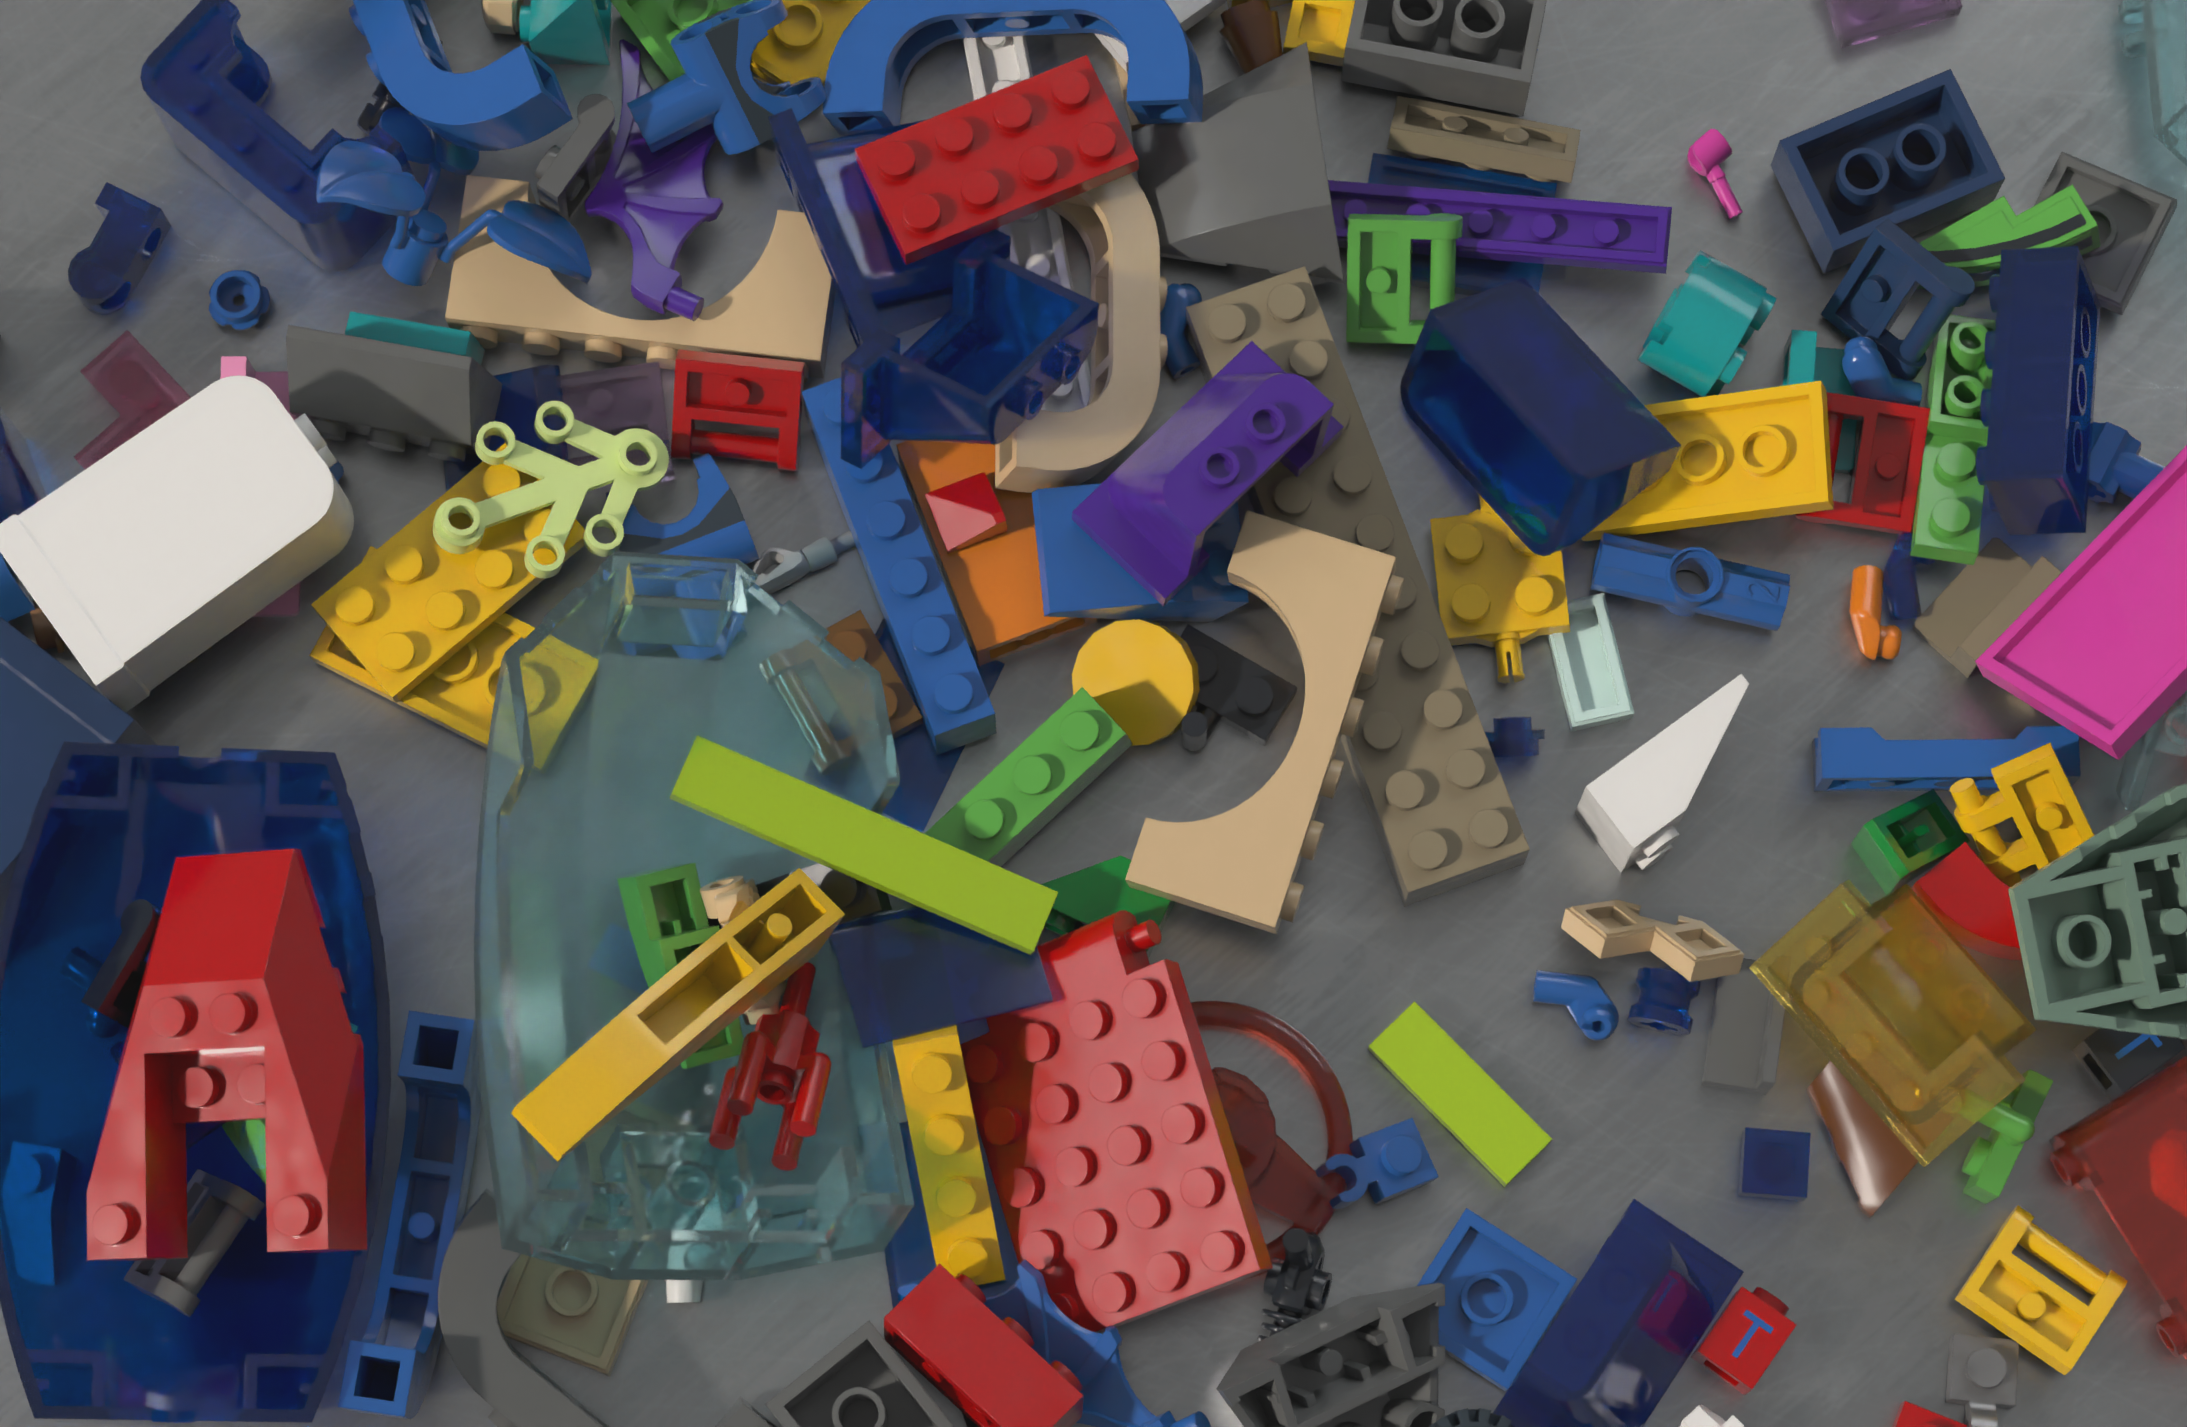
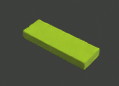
M1415 1001L1368 1046V1050L1504 1187L1551 1143L1552 1138Z

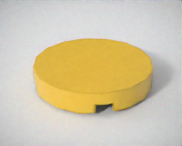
M1146 618L1115 621L1094 632L1079 650L1072 672L1073 695L1083 687L1127 734L1133 743L1131 746L1154 744L1176 733L1182 727L1184 716L1191 712L1192 706H1195L1200 691L1198 664L1187 642L1177 633L1171 632L1167 627Z

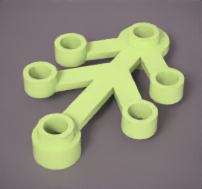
M560 401L546 402L538 409L534 421L536 435L542 441L549 444H559L564 441L600 459L577 466L515 440L512 429L502 422L486 423L480 428L475 442V451L478 457L487 464L500 465L503 463L540 480L477 503L462 497L445 501L440 505L435 514L432 528L434 539L442 549L449 553L465 554L478 547L486 528L554 504L541 534L530 541L524 557L525 566L532 575L538 578H550L556 575L562 567L565 558L564 544L587 492L613 483L602 513L593 516L588 521L583 536L584 544L589 552L599 557L611 556L621 546L624 537L623 522L636 492L651 489L664 478L669 464L667 448L657 435L648 430L639 428L627 429L614 436L574 419L571 408ZM547 415H558L564 420L566 426L561 430H550L544 425L543 418ZM492 435L499 436L504 439L507 447L502 451H491L485 446L484 439ZM631 450H641L647 455L649 462L642 466L633 465L628 461L626 453ZM454 513H464L469 516L472 525L467 529H456L450 524L448 518ZM598 527L609 528L614 533L615 540L607 544L600 543L593 537L592 531ZM547 548L555 554L556 561L550 565H542L534 559L533 553L537 549Z

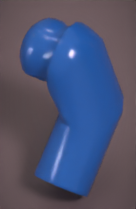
M1536 970L1533 1002L1565 1005L1584 1035L1589 1039L1595 1041L1605 1040L1614 1033L1619 1022L1618 1010L1599 981L1587 975Z

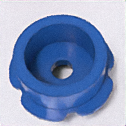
M232 270L225 272L214 281L209 291L211 299L209 312L212 318L221 326L229 324L235 330L252 328L258 324L260 314L266 313L269 309V291L266 287L260 285L259 277L250 271ZM237 296L245 298L244 303L240 306H236L233 303L234 298Z

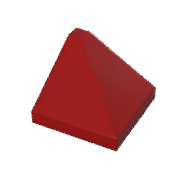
M985 472L925 494L948 554L1007 532V520Z

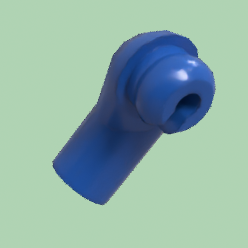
M1172 283L1167 286L1166 302L1163 310L1160 312V334H1165L1168 342L1165 364L1175 379L1191 373L1200 365L1195 351L1184 334L1187 326L1186 307L1202 302L1200 291L1190 283H1183L1181 285Z
M1860 336L1848 341L1843 350L1842 367L1856 397L1920 406L1922 399L1921 383L1891 377L1882 354L1878 351L1877 344L1871 338Z

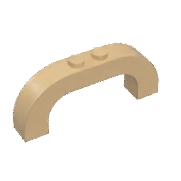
M1132 174L1047 207L1063 216L1074 226L1082 237L1090 258V396L1086 407L1070 412H1053L1017 406L995 429V489L1032 493L1037 489L1079 485L1102 471L1138 435L1153 410L1160 384V370L1165 364L1168 350L1167 337L1165 334H1160V312L1163 310L1166 302L1167 281L1164 276H1160V246L1156 221L1143 190Z

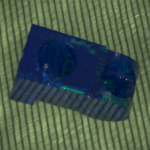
M106 182L95 201V205L103 216L104 221L90 246L78 252L71 260L68 268V281L82 304L90 311L99 314L113 313L125 305L135 288H137L171 228L161 208Z

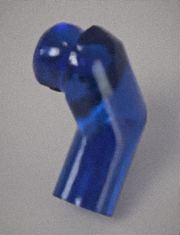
M1912 531L1911 533H1902L1897 537L1884 567V582L1890 620H1904L1922 616L1916 578L1917 565H1929L1936 561V559L1910 556Z

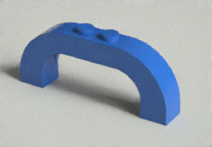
M353 0L354 5L349 7V13L355 26L368 40L371 52L366 55V59L376 78L387 87L391 95L401 106L444 140L456 146L477 151L507 150L536 141L573 119L554 70L524 44L484 68L468 73H452L425 0Z
M871 0L852 19L836 44L826 73L824 87L826 99L823 102V115L840 136L892 134L900 131L902 94L910 71L919 59L934 47L961 38L1095 33L1113 38L1127 48V103L1140 124L1202 122L1203 80L1196 52L1180 22L1165 0Z
M409 1010L397 1074L403 1081L406 1090L405 1128L374 1305L366 1332L361 1342L354 1340L349 1342L338 1407L342 1410L411 1420L418 1413L426 1396L443 1335L438 1313L439 1278L450 1239L459 1222L464 1217L480 1118L483 1044L480 1028L473 1019Z

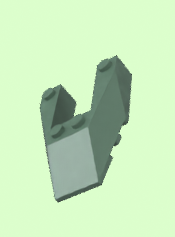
M2187 783L2173 786L2008 889L2034 1020L2187 1040Z

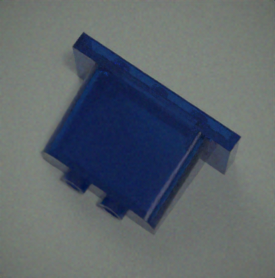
M792 108L768 117L776 159L798 211L805 214L842 302L846 325L869 378L892 369L888 338L996 296L994 278L982 248L990 244L987 232L906 265L856 161L855 148L924 120L807 144Z
M997 229L981 234L954 259L952 309L908 350L900 355L901 338L879 328L841 363L840 459L862 469L892 440L997 445L1003 442L1026 419L1032 420L1040 412L1045 400L1062 384L1067 385L1076 377L1095 342L1098 328L1099 303L1011 262V236Z
M1633 1199L1597 1253L1593 1264L1529 1361L1524 1364L1493 1413L1499 1416L1504 1415L1512 1421L1511 1424L1514 1427H1643L1744 1271L1636 1199Z

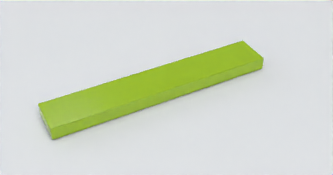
M698 735L694 740L669 798L1029 955L1035 950L1058 894L1055 890Z

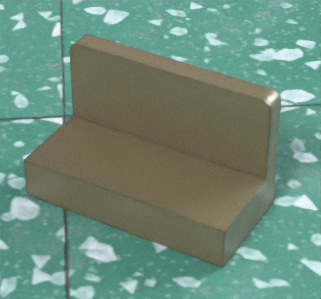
M1992 538L1978 553L1974 565L1968 564L1913 624V630L1968 678L1978 667L1975 661L2062 572L2043 555L2031 566L2000 538Z

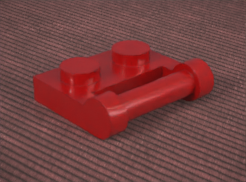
M679 349L675 360L671 457L674 459L691 460L693 454L705 455L709 453L711 456L773 462L777 463L779 470L797 471L801 453L803 403L801 391H803L805 362ZM704 420L779 428V438L695 429L694 421Z
M1826 392L1832 487L1843 419L1861 421L1849 503L1833 501L1834 509L1796 514V518L1813 523L1837 524L1908 536L1912 531L1930 408Z

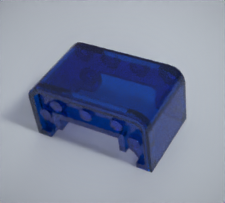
M201 0L148 56L143 64L140 79L145 94L170 139L182 153L315 265L329 271L349 269L359 262L397 221V216L372 211L348 203H318L316 191L320 168L326 155L335 145L345 141H359L389 152L400 163L402 172H409L414 175L402 145L377 124L369 133L370 136L360 139L345 138L332 128L310 151L259 108L271 90L272 77L266 62L246 44L237 22L241 14L238 8L229 0Z

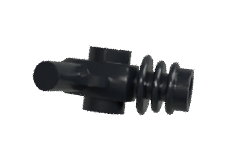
M1300 1228L1289 1229L1285 1232L1282 1240L1286 1255L1285 1259L1274 1257L1271 1261L1273 1268L1267 1271L1263 1292L1264 1295L1272 1297V1304L1278 1308L1277 1311L1262 1309L1261 1311L1263 1315L1274 1318L1273 1324L1266 1322L1261 1324L1263 1329L1271 1331L1270 1336L1303 1321L1301 1319L1302 1315H1309L1312 1309L1322 1311L1326 1304L1332 1283V1273L1322 1271L1325 1250L1320 1237L1314 1232L1306 1233ZM1259 1335L1257 1339L1261 1341L1267 1338V1336Z

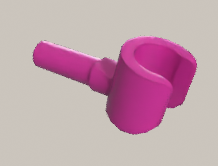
M1710 129L1690 146L1687 159L1690 166L1698 174L1707 177L1728 218L1732 219L1742 214L1743 211L1725 177V173L1719 166L1732 155V149L1718 130Z

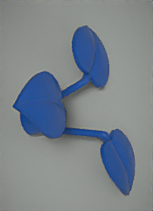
M393 107L383 112L378 122V132L383 143L400 157L414 163L428 164V175L423 188L415 181L413 174L402 172L400 163L392 154L367 143L359 141L341 142L329 151L323 161L317 180L316 196L318 203H348L372 211L397 216L396 230L382 259V265L390 276L404 284L411 286L427 284L439 259L445 263H451L455 253L486 227L488 235L498 245L519 257L578 279L588 284L591 278L592 271L583 241L576 229L558 213L534 203L512 200L505 204L502 213L493 209L487 210L448 242L445 221L437 214L428 211L441 174V168L458 175H470L478 164L479 151L456 146L444 140L404 107Z

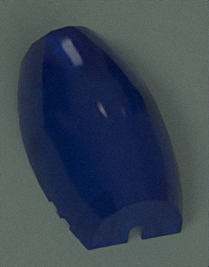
M64 742L50 771L49 779L42 790L32 816L31 825L19 860H17L2 923L0 924V1304L20 1379L36 1420L113 1425L285 1426L305 1425L312 1423L343 1346L363 1280L374 1233L384 1175L391 1094L390 998L383 936H381L375 899L376 893L360 835L361 829L335 752L221 748V753L217 757L198 758L180 755L179 746ZM300 849L326 927L320 928L332 967L339 968L346 993H341L350 1023L358 1026L356 1034H360L364 1046L367 1250L312 1253L267 1252V1207L265 1206L255 1222L248 1219L198 1293L197 1297L201 1299V1302L192 1316L188 1317L173 1307L142 1293L123 1280L135 1261L87 1260L86 1192L128 1028L87 1006L81 1000L122 933L120 921L125 908L135 900L144 899L162 910L176 857ZM149 953L144 959V961L146 962L148 961ZM220 1122L186 1124L187 1184L197 1169H200L243 1188L266 1205V1184L243 1159L223 1130Z

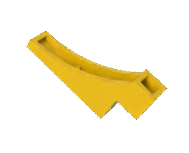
M938 929L876 940L877 962L890 1023L893 1049L936 1266L940 1263L954 1277L958 1273H962L969 1277L976 1285L1006 1280Z

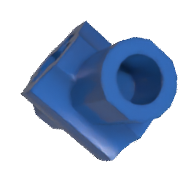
M2052 418L2041 436L2035 454L2041 459L2066 469L2064 483L2071 486L2079 495L2097 503L2108 502L2113 504L2118 493L2134 499L2165 468V466L2139 456L2141 442L2132 437L2127 430L2109 422L2097 423L2092 421L2087 431L2084 432Z

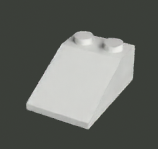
M1742 674L1585 787L1575 814L1620 873H1623L1635 863L1644 871L1673 849L1671 843L1680 835L1676 828L1749 685Z

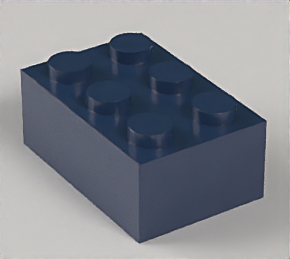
M1951 69L1780 140L1771 163L1778 182L1823 274L1853 262L1874 229L1887 218L1910 237H1913L1993 202L2005 180V176Z

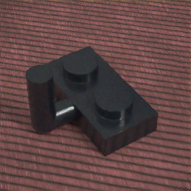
M1187 624L1180 637L1187 642L1198 664L1200 691L1195 706L1198 708L1195 712L1186 714L1182 720L1181 741L1183 746L1190 751H1197L1203 748L1219 721L1226 723L1265 746L1295 697L1297 686Z

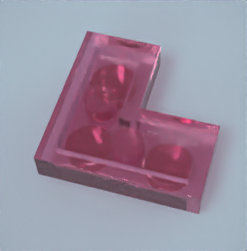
M128 330L80 371L84 378L120 416L74 456L75 460L86 470L191 398Z

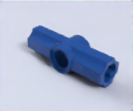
M1603 533L1591 577L1592 590L1663 605L1669 612L1678 616L1691 617L1703 614L1777 631L1781 625L1790 590L1789 574L1718 559L1711 551L1702 547H1688L1678 550L1608 533ZM1680 570L1696 572L1705 584V592L1689 594L1683 591L1676 581V572Z

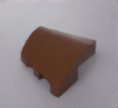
M1854 1033L1806 1089L1817 1116L1823 1119L1831 1136L1830 1144L1839 1163H1843L1859 1198L1857 1204L1861 1212L1869 1218L1874 1215L1955 1118V1116Z

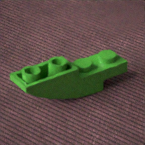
M1950 314L1935 337L1924 405L1925 408H1930L1914 511L1910 556L1974 565L1978 556L1988 443L1994 428L2003 322Z

